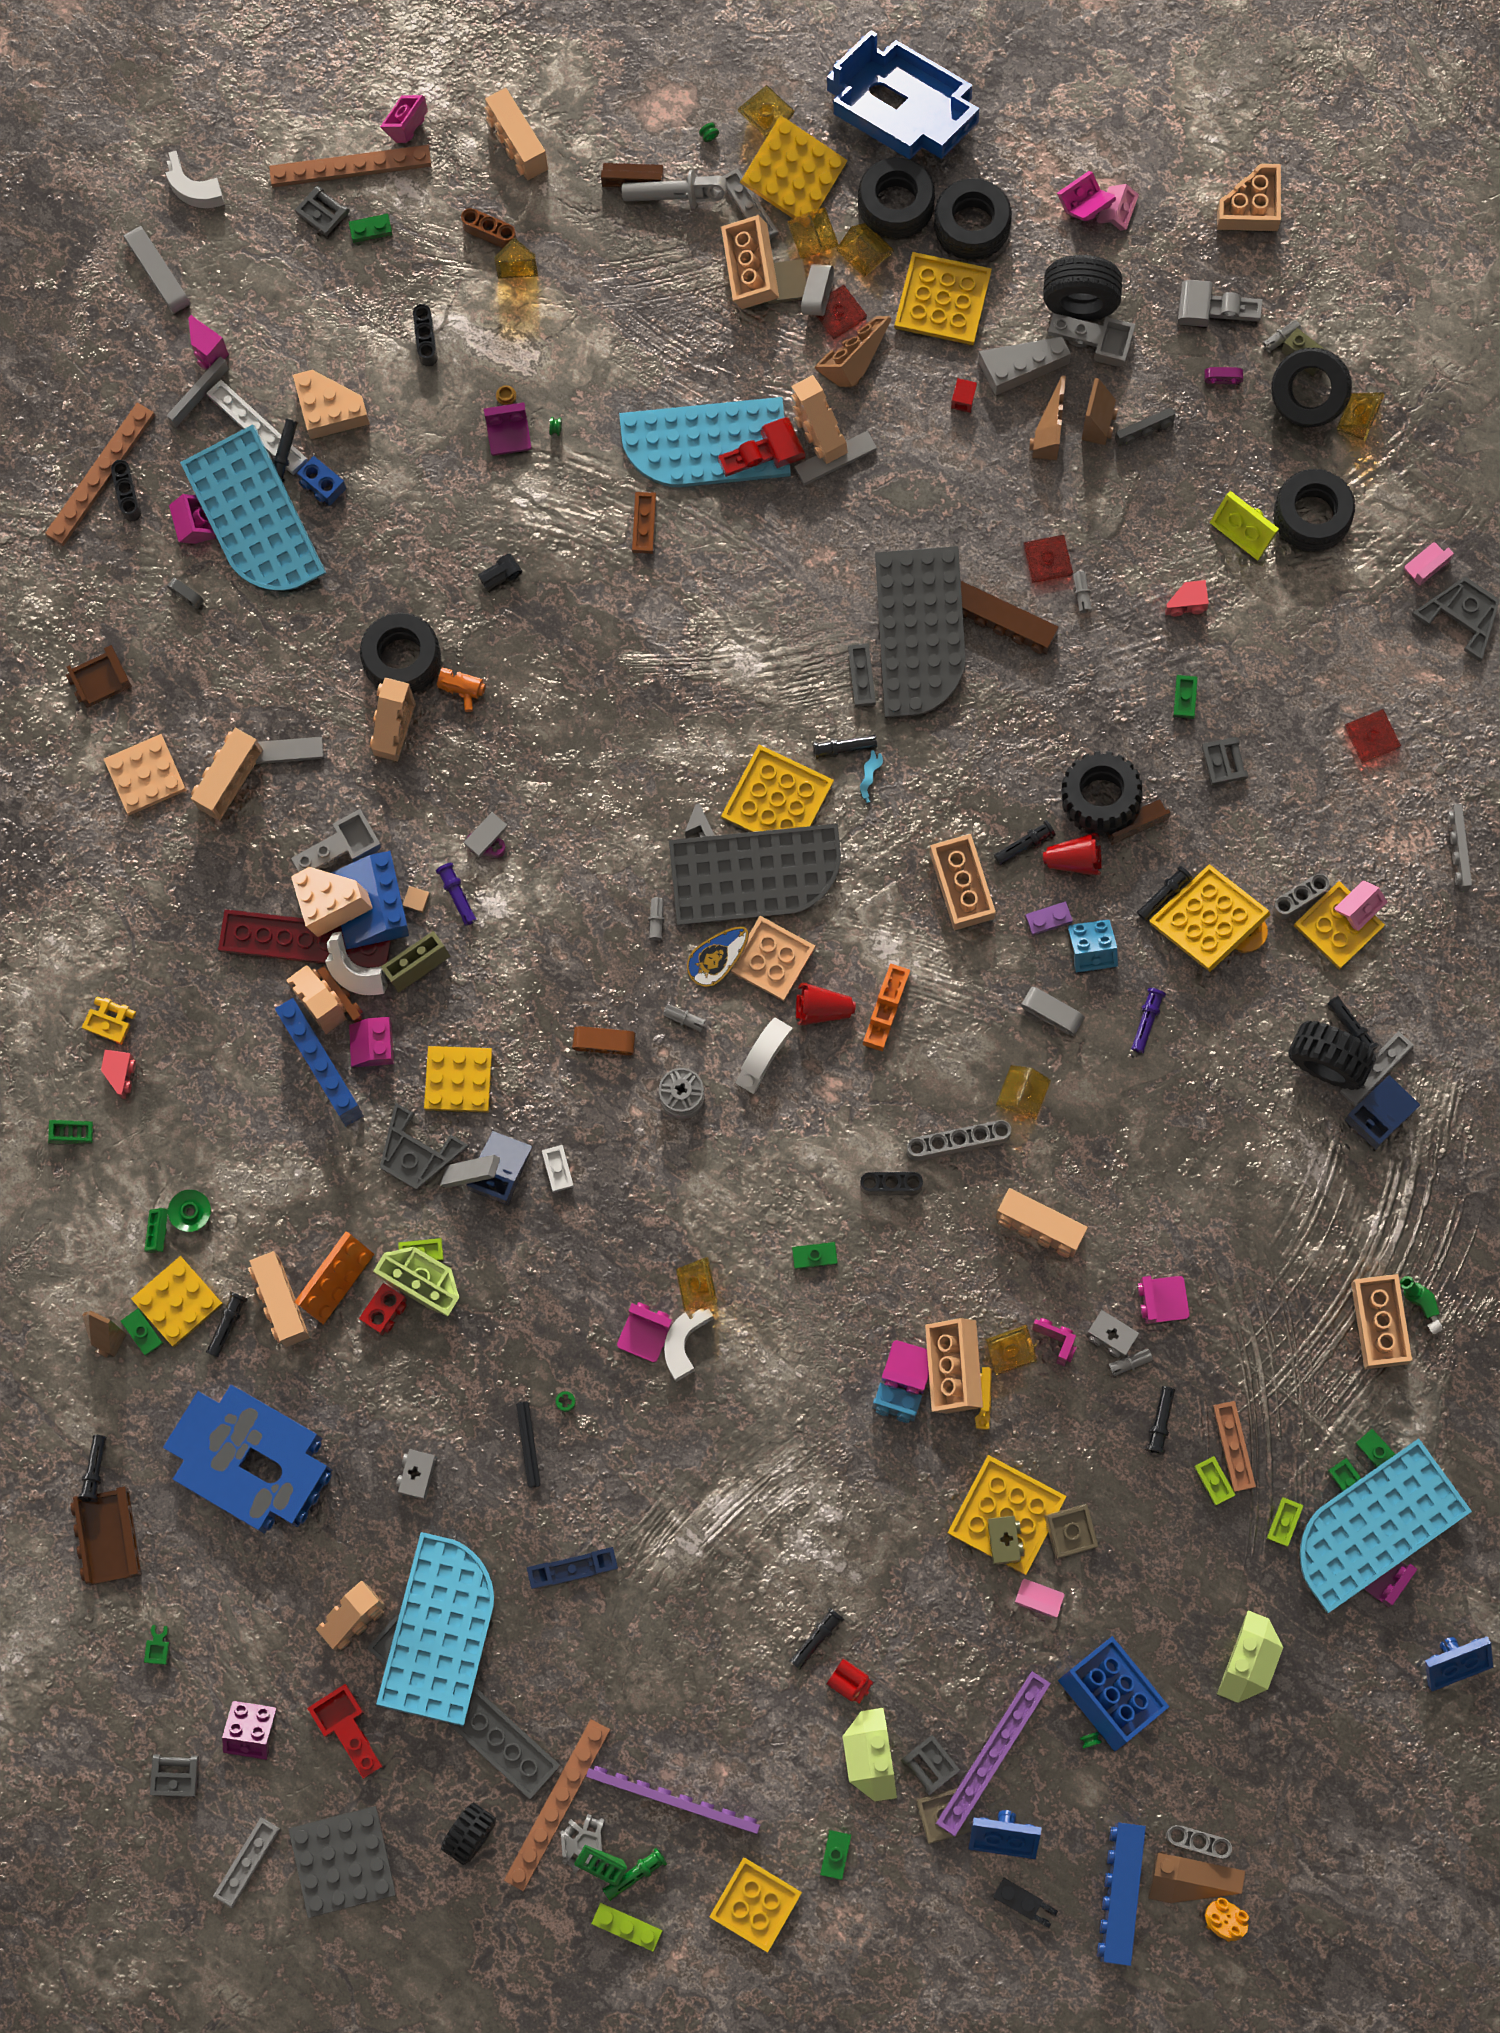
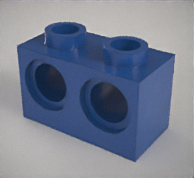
M315 456L297 473L300 480L299 484L308 491L310 489L314 492V496L319 502H326L329 506L347 489L344 480ZM313 473L318 474L313 479L308 478ZM327 486L333 487L330 491L323 490Z

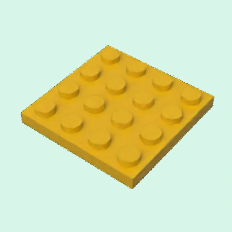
M780 115L739 183L807 228L848 160Z
M912 252L894 329L974 346L992 269Z
M759 744L726 805L721 819L748 832L812 826L834 780Z
M1209 864L1156 913L1149 922L1151 926L1211 972L1270 916V912Z
M988 1455L947 1534L992 1557L987 1520L1015 1516V1521L1020 1522L1021 1534H1017L1018 1543L1023 1544L1024 1556L1020 1557V1562L1005 1565L1026 1575L1048 1534L1044 1515L1058 1512L1067 1496ZM1006 1534L1000 1541L1004 1542L1005 1546H1008L1012 1539H1009Z

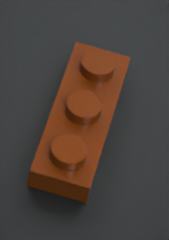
M635 492L632 553L653 554L656 493Z
M325 966L318 969V974L322 980L326 981L331 991L337 994L353 1022L362 1021L363 1019L360 1014L363 1011L356 1002L353 1004L350 1002L348 997L351 995L343 986L339 987Z

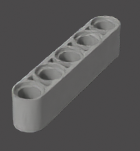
M139 226L123 235L127 245L172 314L189 306L191 303L144 229Z
M998 1120L916 1137L909 1141L907 1154L910 1159L919 1161L1002 1144L1009 1140L1011 1126L1007 1121ZM1002 1127L1006 1129L1007 1134L999 1136L995 1130ZM983 1132L986 1138L979 1141L975 1138L974 1134ZM956 1136H961L964 1138L965 1143L957 1145L953 1139ZM939 1140L944 1144V1147L935 1149L932 1143ZM913 1145H920L923 1151L916 1154L912 1152L911 1147Z

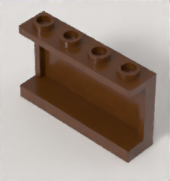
M124 1486L113 1491L98 1493L96 1495L98 1502L95 1503L79 1500L78 1496H74L70 1507L72 1515L76 1516L77 1524H74V1533L76 1538L79 1537L80 1546H77L78 1558L82 1559L83 1568H80L82 1581L91 1586L142 1576L129 1489Z

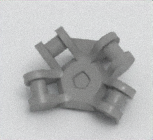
M587 1814L583 1829L570 1819L568 1822L570 1825L565 1831L561 1830L562 1857L564 1859L562 1863L564 1865L568 1864L573 1869L572 1872L574 1874L580 1868L575 1866L576 1859L573 1856L574 1854L579 1856L584 1845L602 1851L601 1832L605 1819L600 1818L598 1820L592 1818V1815ZM588 1828H596V1832L588 1831ZM577 1830L579 1833H578V1835L573 1839L571 1836H572V1835L575 1833V1831ZM590 1854L585 1863L588 1864L593 1855ZM600 1859L596 1861L594 1867L598 1865Z

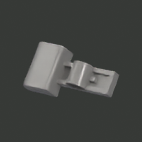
M1186 280L1182 282L1177 325L1208 327L1209 318L1259 322L1261 320L1263 299L1241 298L1239 294L1232 292L1225 293L1223 296H1213V283L1210 281Z
M1053 313L1048 335L1063 337V339L1069 340V343L1076 347H1085L1086 345L1097 347L1095 361L1120 367L1125 364L1135 324L1105 317L1102 326Z
M361 809L333 823L336 834L292 857L291 859L298 872L308 867L315 869L330 867L338 861L339 857L349 853L353 862L376 853L381 848V844Z

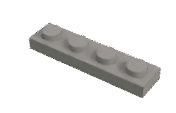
M1453 804L1447 817L1448 823L1452 824L1453 831L1450 832L1451 845L1454 844L1455 852L1452 854L1453 864L1457 865L1455 883L1459 885L1460 892L1469 891L1472 881L1462 804Z

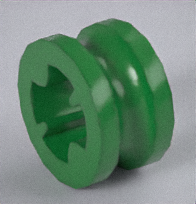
M708 123L700 129L699 134L703 136L704 142H710L719 135V130L715 128L716 125L714 123Z
M551 417L549 434L553 435L556 433L557 436H560L562 418L554 419V417Z
M563 1391L557 1395L556 1405L559 1410L569 1412L575 1407L576 1400L572 1393ZM564 1396H568V1399L572 1401L571 1405L567 1404L568 1407H563V1404L560 1402V1399H564Z
M1099 1732L1080 1737V1741L1084 1742L1083 1749L1102 1743L1098 1739Z

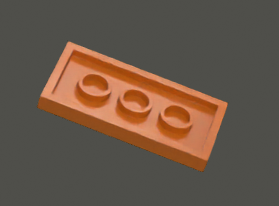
M345 1232L297 1297L295 1303L324 1325L372 1259L374 1253L350 1233Z

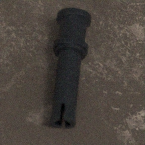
M287 418L285 419L276 456H273L271 459L282 483L285 481L283 477L286 467L290 464L288 456L299 423Z
M876 735L837 741L834 738L824 742L813 741L815 760L829 755L836 757L838 753L877 748Z
M1044 820L1042 825L1033 830L1029 829L1024 837L994 853V858L1001 866L1033 845L1038 847L1041 845L1040 842L1049 837H1055V831L1051 824Z
M1179 866L1177 868L1178 871L1170 879L1166 878L1164 880V886L1137 911L1140 918L1147 921L1173 894H1178L1188 881L1191 882L1193 880V877L1185 868Z
M1339 996L1334 997L1327 1003L1352 1036L1365 1042L1373 1051L1379 1046L1368 1035L1367 1028L1361 1027Z
M230 1291L229 1295L231 1297L226 1307L222 1309L223 1316L206 1350V1353L218 1358L235 1320L240 1318L239 1313L244 1302L248 1301L247 1298Z
M1161 1387L1155 1422L1149 1430L1151 1435L1145 1450L1154 1454H1165L1163 1448L1165 1439L1169 1435L1167 1426L1175 1389L1171 1387Z
M98 1434L92 1437L87 1471L82 1476V1491L78 1495L79 1500L89 1503L98 1502L96 1495L98 1485L101 1484L99 1473L107 1439L106 1436Z
M829 1607L820 1622H816V1629L789 1660L799 1670H801L802 1666L826 1637H831L835 1627L845 1620L832 1608Z

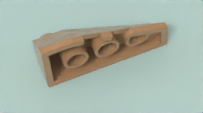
M876 316L857 331L858 335L856 337L844 340L842 342L843 347L836 352L831 350L817 363L815 369L839 387H853L857 385L859 379L865 374L892 320L891 317Z
M1061 376L1037 426L1035 437L1030 438L1029 450L1033 451L1032 458L1057 460L1066 376Z
M1156 1853L1148 1899L1176 1903L1242 1894L1245 1871Z

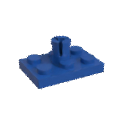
M1487 1636L1481 1639H1474L1459 1647L1456 1638H1447L1445 1642L1448 1646L1443 1641L1440 1644V1648L1444 1653L1433 1655L1425 1660L1427 1682L1431 1691L1494 1668L1492 1646Z
M1009 1810L1000 1811L998 1813V1821L984 1817H974L968 1850L1036 1859L1041 1827L1031 1824H1016V1814L1014 1812L1011 1814Z

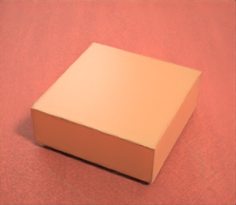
M409 886L403 907L423 913L430 893Z

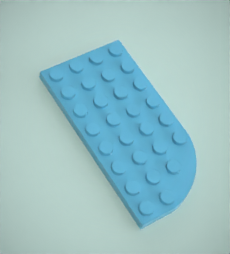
M782 397L619 413L622 445L628 460L638 472L655 483L668 487H688L791 476L790 464L776 468L773 460L725 477L718 461L719 455L738 449L741 444L747 441L754 440L757 442L763 440L760 434L762 426L785 418Z
M253 424L180 462L229 564L242 578L264 589L287 591L299 588L326 574L318 554Z
M1419 1438L1320 1507L1307 1523L1300 1544L1301 1570L1307 1586L1327 1614L1472 1512Z
M423 1532L420 1533L376 1706L464 1727L493 1611L494 1591L492 1581L484 1564L473 1551L462 1543L453 1539Z

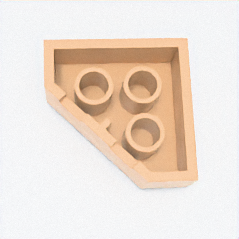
M1259 164L1248 177H1245L1229 194L1219 200L1217 230L1278 231L1281 222V164Z
M314 370L293 375L310 440L370 424L361 395Z
M812 375L791 386L793 394L791 395V400L794 404L792 408L796 415L794 420L799 428L804 429V435L808 443H813L815 446L814 451L819 459L823 458L824 462L828 464L847 454L846 440L843 434L840 435V430L837 426L838 422L832 409H829L825 399L826 395L815 377Z
M384 678L383 684L380 683L377 690L379 698L377 710L373 718L375 727L370 741V748L374 756L398 762L416 703L408 683Z
M308 867L291 876L305 925L317 937L373 909L368 892L355 880L312 867Z
M306 965L286 981L324 1033L327 1034L347 1020L343 1014L346 1010L337 994L331 991L324 979L320 981L322 978L315 968L311 970Z
M360 1581L340 1600L341 1607H334L326 1616L327 1623L324 1624L322 1622L316 1628L335 1651L338 1648L340 1651L351 1642L349 1639L354 1634L360 1635L367 1629L366 1624L372 1619L376 1621L385 1613L383 1609L386 1608V1605L370 1586L363 1581Z

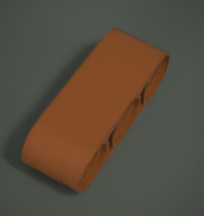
M468 208L462 212L463 229L467 233L508 250L516 246V232L512 225L473 208ZM470 219H474V220H475V221L472 222V223H468V222H467V221L470 220ZM487 227H493L490 231L485 230ZM505 235H511L508 239L503 238Z
M576 1026L574 1027L572 1049L581 1052L629 1056L634 1054L636 1033L628 1030Z

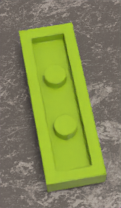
M600 1903L591 1923L653 1952L663 1931L603 1903Z

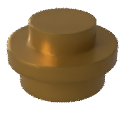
M507 385L501 386L496 392L498 403L501 405L513 404L516 400L514 388Z

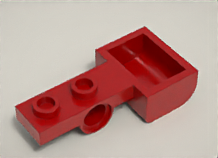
M785 417L763 425L760 432L763 440L757 442L754 440L747 441L741 444L738 449L719 455L718 461L725 477L773 460L776 468H780L804 459L806 453L790 419Z
M347 1684L342 1685L307 1708L324 1737L327 1738L334 1732L336 1733L363 1779L383 1767L371 1748L368 1739L355 1721L356 1718L364 1714V1711Z

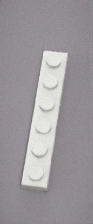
M220 380L206 393L207 396L242 429L253 424L267 452L272 456H276L281 434L228 385ZM293 445L288 456L290 464L286 469L294 475L308 461Z

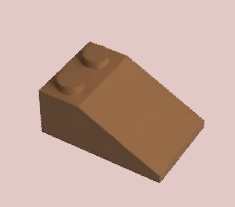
M1098 378L1094 379L1081 440L1106 445L1107 438L1111 439L1114 427L1110 426L1111 420H1116L1118 408L1115 407L1116 399Z

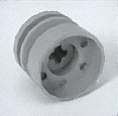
M686 1068L672 1069L660 1081L659 1095L661 1105L668 1115L684 1120L692 1118L700 1112L704 1105L705 1094L702 1080L697 1073ZM685 1088L686 1093L683 1092L681 1095H678V1090Z

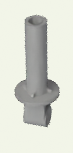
M689 170L685 181L623 183L622 198L624 202L689 199L690 208L696 209L697 202L722 200L727 189V181L722 176L696 177L695 171ZM713 187H719L721 190H715Z

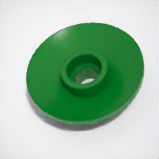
M188 1189L177 1193L171 1199L168 1206L170 1222L175 1228L183 1232L200 1230L207 1224L211 1215L209 1200L203 1193L197 1190ZM189 1209H194L192 1216L187 1215Z

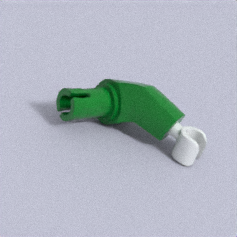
M1403 1277L1400 1281V1284H1402L1400 1286L1404 1289L1405 1298L1409 1302L1420 1306L1426 1319H1432L1433 1322L1427 1326L1433 1334L1440 1332L1442 1325L1437 1319L1440 1312L1435 1295L1420 1283L1414 1282L1412 1277Z

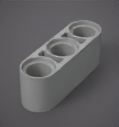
M811 265L801 303L803 315L823 316L825 314L834 279L833 265Z
M1316 874L1280 896L1273 907L1274 916L1280 920H1285L1323 897L1330 885L1328 877L1324 874ZM1314 883H1322L1324 889H1316ZM1296 894H1304L1306 896V900H1299L1296 897ZM1285 904L1289 910L1286 912L1281 911L1278 905Z
M1036 987L1030 988L1021 1003V1007L1070 1036H1075L1085 1019V1016L1079 1011Z
M1180 1825L1172 1826L1166 1832L1167 1842L1178 1848L1216 1859L1227 1858L1232 1852V1845L1229 1840ZM1174 1829L1182 1832L1183 1838L1180 1842H1174L1171 1838V1833ZM1197 1835L1201 1836L1205 1841L1201 1849L1196 1848L1193 1844V1839ZM1218 1842H1223L1226 1845L1227 1849L1224 1855H1219L1215 1851V1846Z

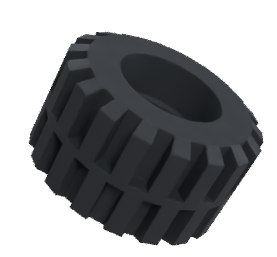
M471 1803L464 1809L450 1828L442 1842L441 1850L462 1865L469 1863L493 1830L496 1817L476 1803Z

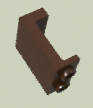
M112 645L104 648L106 653L74 668H71L70 665L66 667L69 672L66 674L70 685L75 684L77 689L74 694L79 704L83 702L86 708L132 687Z

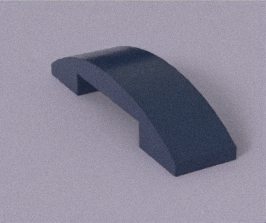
M610 1547L593 1551L589 1554L551 1563L546 1562L526 1568L531 1589H537L616 1570L618 1566L614 1549Z

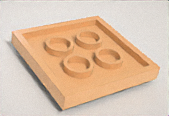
M162 734L104 758L128 816L187 791Z
M759 916L749 933L744 952L730 973L784 1002L816 946Z

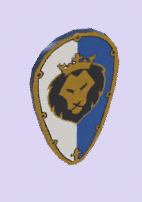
M746 927L727 929L696 947L689 955L687 970L691 980L704 987L715 986L720 983L732 970L744 952L749 938V930Z

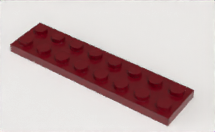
M224 909L218 951L326 964L325 961L330 954L327 942L331 935L335 932H341L344 946L345 941L341 925L317 937L306 927L304 918ZM391 940L346 949L345 946V950L349 959L357 966L363 968L381 967L388 962Z

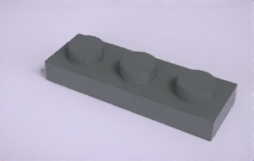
M1168 408L1116 431L1115 441L1118 447L1123 444L1129 445L1141 436H1150L1159 428L1165 429L1171 426L1175 418L1173 408Z
M869 643L848 645L855 707L876 705Z

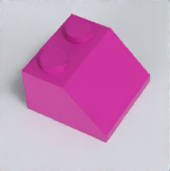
M401 95L380 128L396 143H407L414 136V131L423 123L424 116L428 112L425 97L423 95Z
M190 315L188 319L191 345L194 350L193 354L198 360L197 364L204 370H207L220 356L226 359L229 353L223 337Z
M182 494L169 505L178 542L196 544L217 538L196 495Z
M389 1017L368 1018L349 1025L351 1067L394 1064L392 1022Z

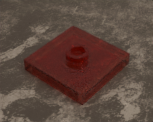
M842 285L830 293L825 314L816 317L834 340L867 319V314L846 286Z
M1064 535L1023 543L1032 583L1073 575Z
M1384 709L1349 722L1344 726L1361 763L1401 747Z

